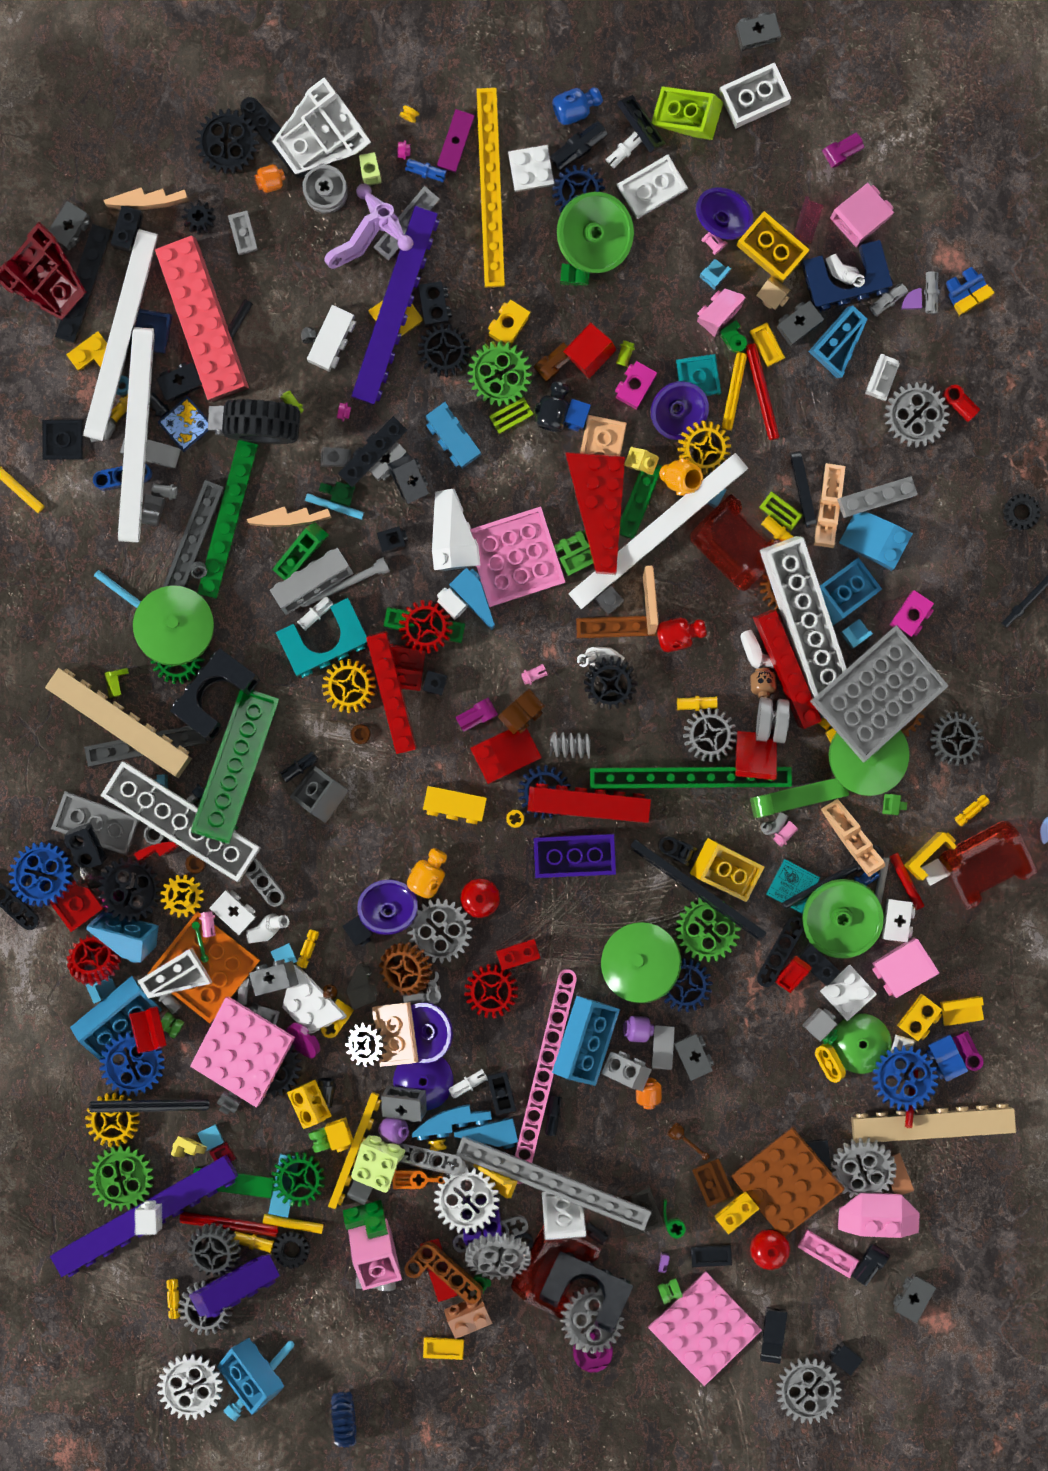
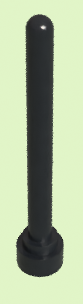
M854 860L853 864L785 900L782 903V907L787 909L808 898L818 887L827 882L842 879L855 871L864 870Z

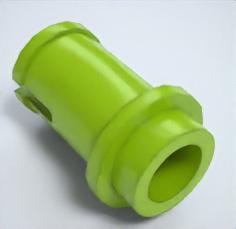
M623 340V343L620 344L621 350L616 364L628 367L632 351H635L634 343Z
M290 390L280 397L285 404L297 406L300 414L304 411L303 405L298 403Z

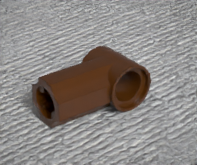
M564 342L551 354L544 356L534 365V369L546 382L551 380L560 371L559 369L570 361L563 352L568 347Z

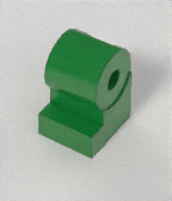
M562 263L560 285H589L590 273L581 271L570 264Z
M737 320L718 333L733 353L742 352L747 345L746 338L737 331L741 327Z

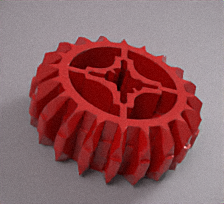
M421 600V607H418L417 603L414 602V610L409 606L406 608L409 615L402 613V617L406 621H399L400 625L405 626L399 628V632H406V634L401 636V639H409L405 643L407 647L412 643L414 644L412 651L420 647V654H423L424 648H427V653L431 654V647H434V650L438 652L437 645L440 644L444 648L445 644L442 640H450L445 634H452L453 632L447 628L452 626L453 623L451 621L446 622L451 616L450 614L443 616L446 610L442 608L439 611V603L432 607V600L428 601V606H425L424 600ZM420 612H430L425 619L414 617ZM436 615L442 621V632L437 630L432 624ZM410 622L419 629L416 639L410 634ZM429 622V627H431V630L426 629L425 632L422 633V627H420V624L425 625ZM427 635L438 637L432 642H421Z
M88 934L84 940L79 938L80 943H73L74 949H69L70 955L67 956V968L77 982H82L85 986L88 983L94 986L95 982L101 985L102 980L108 981V976H115L114 970H119L118 964L121 963V958L94 935L90 937ZM91 956L94 957L97 963L92 960Z
M487 964V971H484L483 967L480 966V974L475 970L472 972L475 979L472 977L467 978L472 984H465V988L470 989V992H465L464 995H471V998L466 1001L467 1004L474 1002L471 1010L478 1007L477 1015H480L482 1010L486 1011L485 1018H488L489 1012H492V1017L496 1018L497 1011H499L500 1016H503V1008L507 1012L510 1011V1008L507 1006L508 1003L513 1006L515 1005L511 997L518 998L517 994L512 993V991L518 990V986L512 987L511 985L516 982V979H508L512 975L511 972L504 975L505 970L497 971V964H495L494 970H491L490 964ZM497 975L501 979L491 984L483 976ZM477 981L484 988V993L478 1000L475 996ZM506 982L508 996L504 1001L499 994V989ZM486 985L490 988L498 985L495 991L497 992L496 996L492 994L486 996V992H488ZM488 999H494L500 1006L490 1008L483 1006L482 1003Z

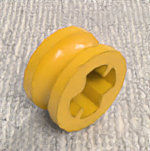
M404 105V111L400 112L399 115L403 119L415 123V117L419 116L420 113Z
M519 810L510 811L506 818L508 825L514 828L520 827L524 823L522 812ZM518 813L521 822H516L514 825L510 822L512 820L509 818L510 815Z
M446 1139L429 1140L428 1144L431 1145L429 1150L439 1151L447 1149V1146L444 1145Z

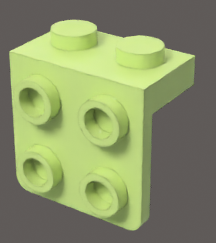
M369 1135L361 1143L351 1175L352 1179L382 1192H387L390 1189L397 1164L404 1157L406 1150L400 1148L395 1143L385 1142L378 1136Z

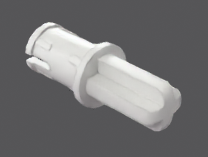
M324 597L313 608L310 607V611L298 620L297 623L306 631L315 621L321 620L320 617L330 609L333 602L328 597Z
M480 1069V1071L468 1078L465 1076L464 1080L450 1087L449 1092L451 1096L457 1098L469 1090L473 1091L472 1088L487 1081L488 1079L484 1075L483 1069Z

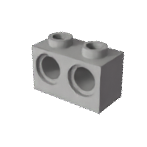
M619 1051L618 1054L610 1052L601 1074L632 1089L643 1091L652 1069L646 1067V1062L635 1058L634 1061L629 1059L631 1055Z

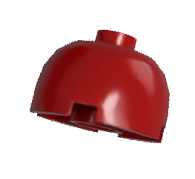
M478 878L471 880L461 891V905L465 912L472 917H489L499 906V890L488 879Z
M762 1230L751 1241V1257L762 1269H778L789 1259V1242L784 1235L776 1230Z

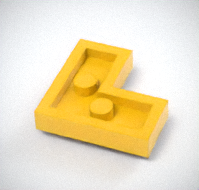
M97 331L66 355L78 371H81L94 360L101 368L107 342Z

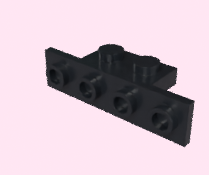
M393 416L377 433L374 432L366 440L368 443L363 448L359 447L353 453L354 457L342 468L338 475L353 488L408 430Z

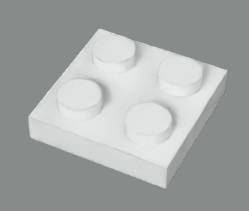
M547 145L508 151L515 192L554 186Z
M848 965L828 986L820 990L846 1021L851 1019L877 995L851 965Z

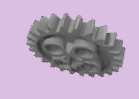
M918 382L915 383L914 388L908 383L907 390L901 386L899 388L900 394L895 391L893 393L895 399H888V402L892 405L885 406V409L890 411L884 414V417L889 418L885 425H891L888 432L894 431L893 439L900 437V444L906 440L907 447L912 442H914L915 448H918L920 442L926 447L927 440L932 444L934 443L933 436L938 439L941 437L938 431L945 432L946 429L942 425L949 423L944 418L948 417L950 413L944 412V410L949 406L942 405L945 398L939 399L940 391L934 394L933 386L927 390L926 383L921 388H919ZM912 397H919L921 405L915 406L912 403ZM926 402H929L930 405L919 415L920 418H916L907 428H904V425L913 417L914 412H918ZM932 410L936 415L935 419H928L926 411ZM898 411H905L908 416L907 419L901 420L898 417ZM912 425H919L922 432L915 434L912 431Z
M437 898L436 904L429 900L428 907L425 904H421L423 910L420 911L418 909V916L415 917V922L410 925L413 930L407 932V934L413 935L409 942H415L420 951L422 949L425 950V956L432 957L433 963H435L437 958L440 959L441 964H443L444 958L451 962L452 955L459 958L457 952L464 953L465 951L462 946L470 945L465 940L472 938L467 932L473 930V928L466 925L471 920L464 919L468 913L461 914L462 906L457 909L454 908L455 902L448 905V899H445L443 904H441L439 898ZM436 911L444 913L445 919L443 922H436L433 916ZM429 918L439 928L443 926L445 928L443 930L444 933L452 938L454 943H450L442 934L437 936L435 934L437 930L426 919ZM450 925H458L460 933L456 936L451 935L448 931ZM423 926L430 927L432 933L429 937L421 935L420 929ZM440 939L444 940L447 944L446 949L442 951L435 947L436 941Z
M859 1138V1143H855L852 1139L850 1146L844 1143V1150L838 1148V1154L833 1155L834 1161H831V1172L845 1188L842 1193L845 1194L849 1191V1198L861 1192L883 1193V1189L889 1191V1184H894V1177H896V1171H894L896 1170L895 1158L891 1156L890 1150L885 1151L884 1144L878 1147L877 1140L871 1144L870 1138L866 1140V1143H863L862 1138ZM856 1155H860L863 1168H860V1161ZM872 1156L874 1158L866 1159L865 1157ZM848 1162H853V1163H855V1164H854V1165H847L846 1163H848ZM864 1170L867 1171V1178L869 1179L870 1184L866 1181ZM874 1173H879V1174H881V1175H879V1176H874V1175H872V1174H874ZM855 1179H860V1180H862V1181H861V1182H854L853 1180H855Z
M496 1232L495 1236L488 1233L486 1238L481 1235L480 1240L473 1239V1243H469V1247H466L465 1253L466 1266L470 1267V1271H475V1275L482 1273L484 1278L490 1276V1280L494 1277H497L498 1280L501 1277L508 1279L509 1275L516 1277V1273L522 1274V1270H527L531 1260L530 1247L526 1246V1242H521V1238L514 1239V1235L507 1237L506 1233L499 1236L498 1232Z
M588 1287V1290L581 1288V1293L575 1291V1297H568L570 1304H563L567 1310L561 1311V1314L565 1315V1319H561L560 1322L566 1325L561 1330H567L568 1332L564 1337L572 1338L569 1344H576L575 1349H582L583 1353H588L589 1350L590 1353H596V1351L604 1352V1348L610 1349V1343L616 1344L614 1336H621L617 1330L623 1329L619 1322L623 1321L624 1318H619L612 1334L594 1326L604 1302L601 1288L594 1289V1287ZM590 1301L594 1303L593 1310L589 1308ZM578 1315L581 1317L582 1320L580 1325H578L576 1322V1318ZM591 1330H594L595 1332V1338L593 1340L590 1337Z
M805 1357L804 1363L798 1358L797 1365L790 1362L791 1369L784 1367L786 1374H779L782 1381L776 1382L781 1387V1389L776 1390V1394L782 1395L777 1400L778 1402H784L780 1406L781 1409L788 1408L786 1415L789 1416L793 1413V1420L795 1421L800 1417L801 1423L808 1419L809 1423L812 1424L813 1418H816L819 1423L820 1416L828 1419L826 1412L833 1414L834 1412L831 1407L839 1406L835 1399H841V1396L836 1394V1392L842 1391L841 1387L836 1386L840 1383V1380L833 1379L837 1373L835 1371L830 1372L832 1368L830 1365L824 1368L825 1362L823 1360L817 1364L815 1357L812 1362H809L808 1357ZM805 1372H812L813 1377L811 1380L806 1381L803 1379ZM821 1377V1380L816 1382V1379ZM822 1385L828 1387V1391L825 1394L818 1393V1388ZM792 1387L800 1389L799 1393L795 1396L789 1394V1390ZM805 1388H811L813 1392L811 1394L809 1392L806 1393ZM802 1398L801 1402L796 1404V1401ZM808 1400L815 1402L814 1407L811 1409L804 1408V1404Z

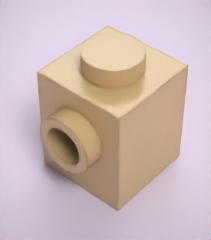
M771 276L756 296L763 300L762 303L766 307L776 310L779 306L783 307L790 298L787 295L791 290Z

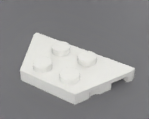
M294 965L299 984L287 988L282 1008L298 1024L305 1026L309 1030L308 1034L317 1032L320 1028L327 1027L339 1019L346 1018L347 1015L330 998L325 999L323 997L324 991L299 966Z

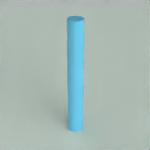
M308 493L305 498L307 502L361 520L364 515L362 511Z
M100 570L94 574V577L134 607H138L141 602Z

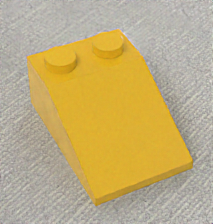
M707 838L690 874L747 902L765 867Z

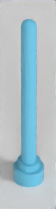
M288 1341L269 1363L273 1371L295 1345L293 1341ZM239 1398L236 1403L229 1404L224 1409V1412L229 1418L236 1421L241 1416L240 1412L244 1404Z

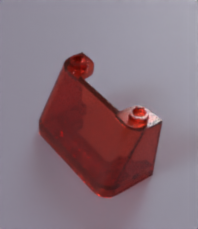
M730 494L691 532L690 539L739 590L746 591L766 572L760 550L777 544L780 541L771 539L766 542L740 515L742 511L741 501Z
M1002 821L956 845L955 849L945 851L939 857L942 867L967 910L975 908L980 904L982 900L980 893L1015 875L1018 879L1026 880L1038 872L1021 834L1009 821Z
M543 1225L533 1243V1247L530 1249V1265L527 1266V1270H522V1274L516 1273V1277L512 1280L511 1288L525 1302L562 1319L564 1315L561 1314V1311L567 1310L563 1304L569 1303L566 1294L573 1282L567 1286L557 1308L539 1299L560 1251L564 1253L565 1251L570 1252L580 1261L587 1260L593 1263L599 1258L602 1249L584 1237L545 1240V1228Z

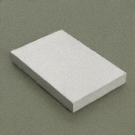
M669 155L664 156L617 184L636 220L688 190L687 185Z
M542 1192L545 1240L585 1237L584 1208L550 1193Z

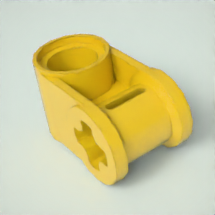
M339 999L336 1000L335 1004L347 1016L332 1023L335 1025V1033L327 1034V1028H321L322 1034L327 1038L335 1037L354 1011L353 1008Z

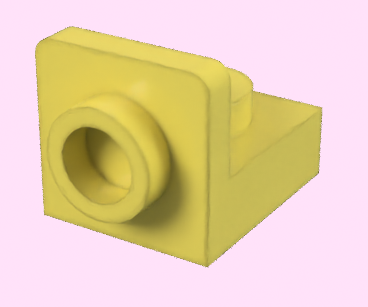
M631 447L624 466L653 475L659 456L647 450Z
M178 1136L173 1144L171 1155L184 1158L186 1153L193 1156L196 1153L205 1154L207 1146L189 1137Z

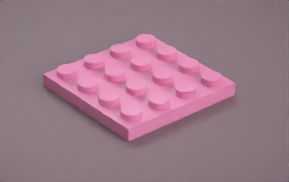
M541 507L470 529L473 538L476 539L479 546L481 565L476 567L489 607L565 583Z
M228 996L222 1003L190 1067L253 1106L259 1107L295 1037Z
M706 1271L682 1293V1298L676 1299L648 1326L655 1336L703 1386L762 1331L753 1319Z

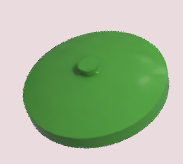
M588 192L575 197L565 206L558 220L557 240L560 250L571 265L584 272L602 273L614 269L627 257L633 243V222L627 208L617 198L604 192Z
M166 586L154 590L140 602L133 619V632L138 646L146 656L163 665L177 666L187 664L204 653L213 637L214 620L210 607L198 593L182 586Z
M900 730L869 759L862 762L836 732L829 748V763L837 781L849 791L865 796L879 795L891 790L903 778L909 763V747L904 734Z
M838 879L821 885L809 896L803 909L802 921L808 940L818 951L834 958H851L864 953L874 945L881 934L884 917L881 904L870 888L854 880Z
M644 922L632 923L617 930L607 941L601 958L602 974L609 988L622 999L633 1003L653 1002L665 996L677 982L681 971L680 950L673 937L659 926Z

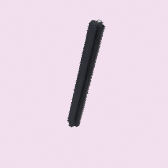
M208 1099L91 1101L89 1103V1111L91 1113L206 1111L209 1109L210 1103Z

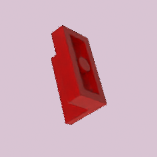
M157 1006L151 1007L146 1011L129 1014L138 1054L162 1049L167 1046Z

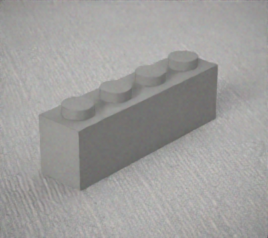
M336 548L326 552L320 559L310 562L301 571L294 572L285 581L276 583L270 589V592L284 614L288 615L352 575L353 571L339 549Z

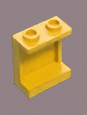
M937 832L904 864L905 868L917 880L923 881L928 874L920 866L942 844L948 849H955L957 847L954 844L956 840L948 832Z

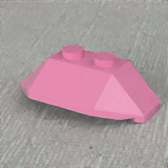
M861 1192L839 1209L838 1230L858 1236L902 1238L919 1233L920 1213L902 1194Z

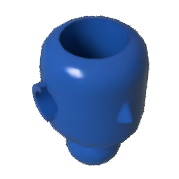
M596 87L590 88L587 93H583L580 88H573L555 96L552 100V105L558 121L562 125H570L588 117L590 113L589 107L601 105L603 99L599 89Z

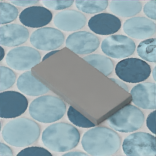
M64 791L51 829L66 834L71 829L91 822L103 848L127 856L140 820L123 811ZM76 835V838L83 840L81 836Z

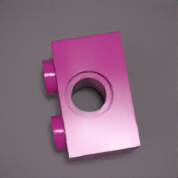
M638 361L634 365H629L625 372V375H627L625 382L620 381L615 390L618 393L616 399L636 410L657 375V372ZM632 380H637L641 386L638 389H632L629 383Z
M913 590L889 625L892 627L897 625L904 635L909 638L913 635L917 636L923 627L920 625L923 619H928L933 613L934 609L931 607L934 603ZM910 610L917 611L918 619L916 621L909 618L908 613Z

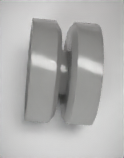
M318 165L305 175L303 181L304 196L308 205L314 211L329 214L338 211L345 204L348 197V187L343 174L337 168L330 165ZM323 188H329L328 191L324 190V192H322Z
M760 697L756 724V741L766 742L772 730L773 741L775 743H785L790 720L789 700L778 699L773 711L772 699Z

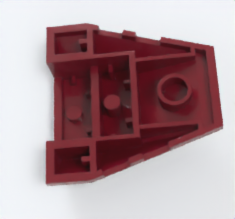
M38 222L27 235L28 239L10 260L3 263L0 267V284L10 293H16L24 297L25 301H31L39 305L40 309L62 320L84 296L86 291L54 235Z

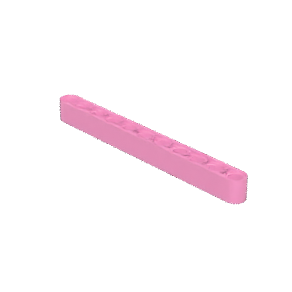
M571 969L562 970L558 976L515 1152V1157L520 1158L519 1152L527 1149L530 1152V1157L522 1160L530 1163L533 1161L554 1075L552 1071L561 1046L576 984V975ZM564 973H571L573 975L571 983L566 984L562 981ZM561 992H565L568 995V1001L565 1003H560L557 1000V995ZM555 1012H561L564 1016L563 1020L559 1023L554 1022L552 1019V1015ZM552 1031L557 1032L559 1035L556 1042H550L547 1038L548 1034ZM546 1051H551L554 1054V1059L550 1062L543 1059V1054ZM547 1071L549 1079L546 1081L539 1080V1072ZM537 1090H541L545 1094L544 1098L540 1101L535 1100L533 1097L534 1092ZM531 1110H537L540 1113V1117L537 1120L529 1118L528 1114ZM528 1129L535 1132V1137L531 1140L526 1139L523 1135Z

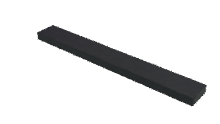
M637 840L633 841L631 850L759 941L764 939L767 932Z

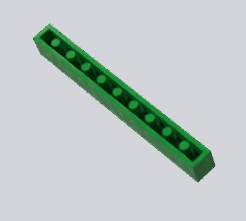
M736 767L590 768V789L792 787V767H777L776 780L735 776Z

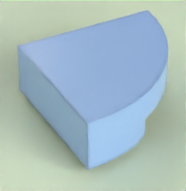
M1048 817L1043 820L1040 827V840L1043 844L1048 842Z

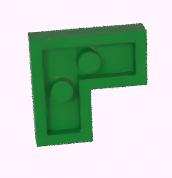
M381 1200L342 1210L346 1230L365 1225L368 1239L388 1235Z

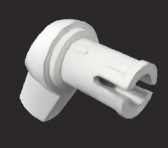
M836 253L824 259L831 275L847 285L853 284L856 287H861L864 284V276L859 274L858 269L843 264Z
M752 630L743 632L740 638L750 664L756 669L761 668V666L774 668L769 655L763 654Z
M591 647L586 650V653L578 656L577 662H583L580 664L581 667H586L589 664L595 666V660L602 663V657L604 656L606 661H610V656L612 655L614 661L621 657L622 664L625 657L611 647Z
M273 913L265 916L258 926L246 930L248 943L268 941L280 928H286L289 925V918L286 915L278 916Z

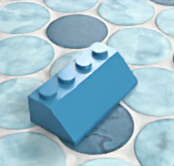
M131 976L70 1028L78 1042L97 1059L105 1058L101 1051H108L105 1044L112 1045V1037L118 1040V1033L126 1037V1031H129L130 1036L133 1035L129 1014L146 1011L156 1006L159 1012L162 1009L153 998L146 996L138 981Z

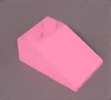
M724 289L722 292L718 290L711 298L713 302L708 307L705 305L698 312L697 322L715 337L741 309L746 297L728 289Z

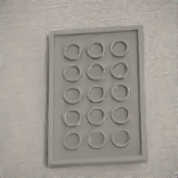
M896 625L810 702L860 760L865 762L949 685Z

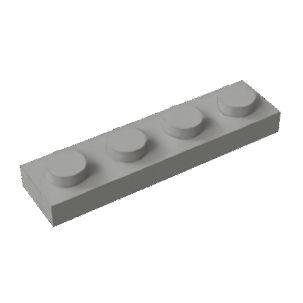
M425 186L398 217L404 235L415 206L430 211L439 201V198ZM385 232L373 248L389 260L399 248L398 240Z
M912 476L847 495L837 500L843 518L915 497L918 494Z

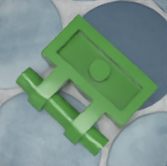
M579 530L575 532L576 535L566 540L564 538L559 541L560 543L554 545L556 553L564 550L566 554L560 557L559 560L568 576L593 564L589 543L586 541L585 530L582 532ZM580 542L582 547L571 551L570 546Z

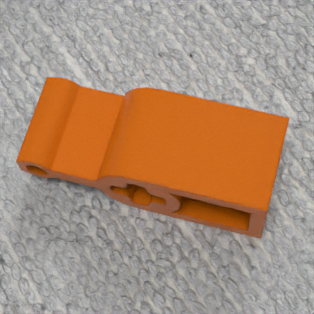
M396 1168L392 1189H422L426 1186L427 1182L443 1184L445 1183L444 1180L439 1178L446 1177V1175L428 1176L427 1172L423 1169ZM417 1174H421V1178H425L420 1184L417 1183V1180H414Z

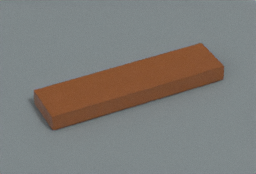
M646 616L576 618L577 639L657 636V631L655 634L648 635Z

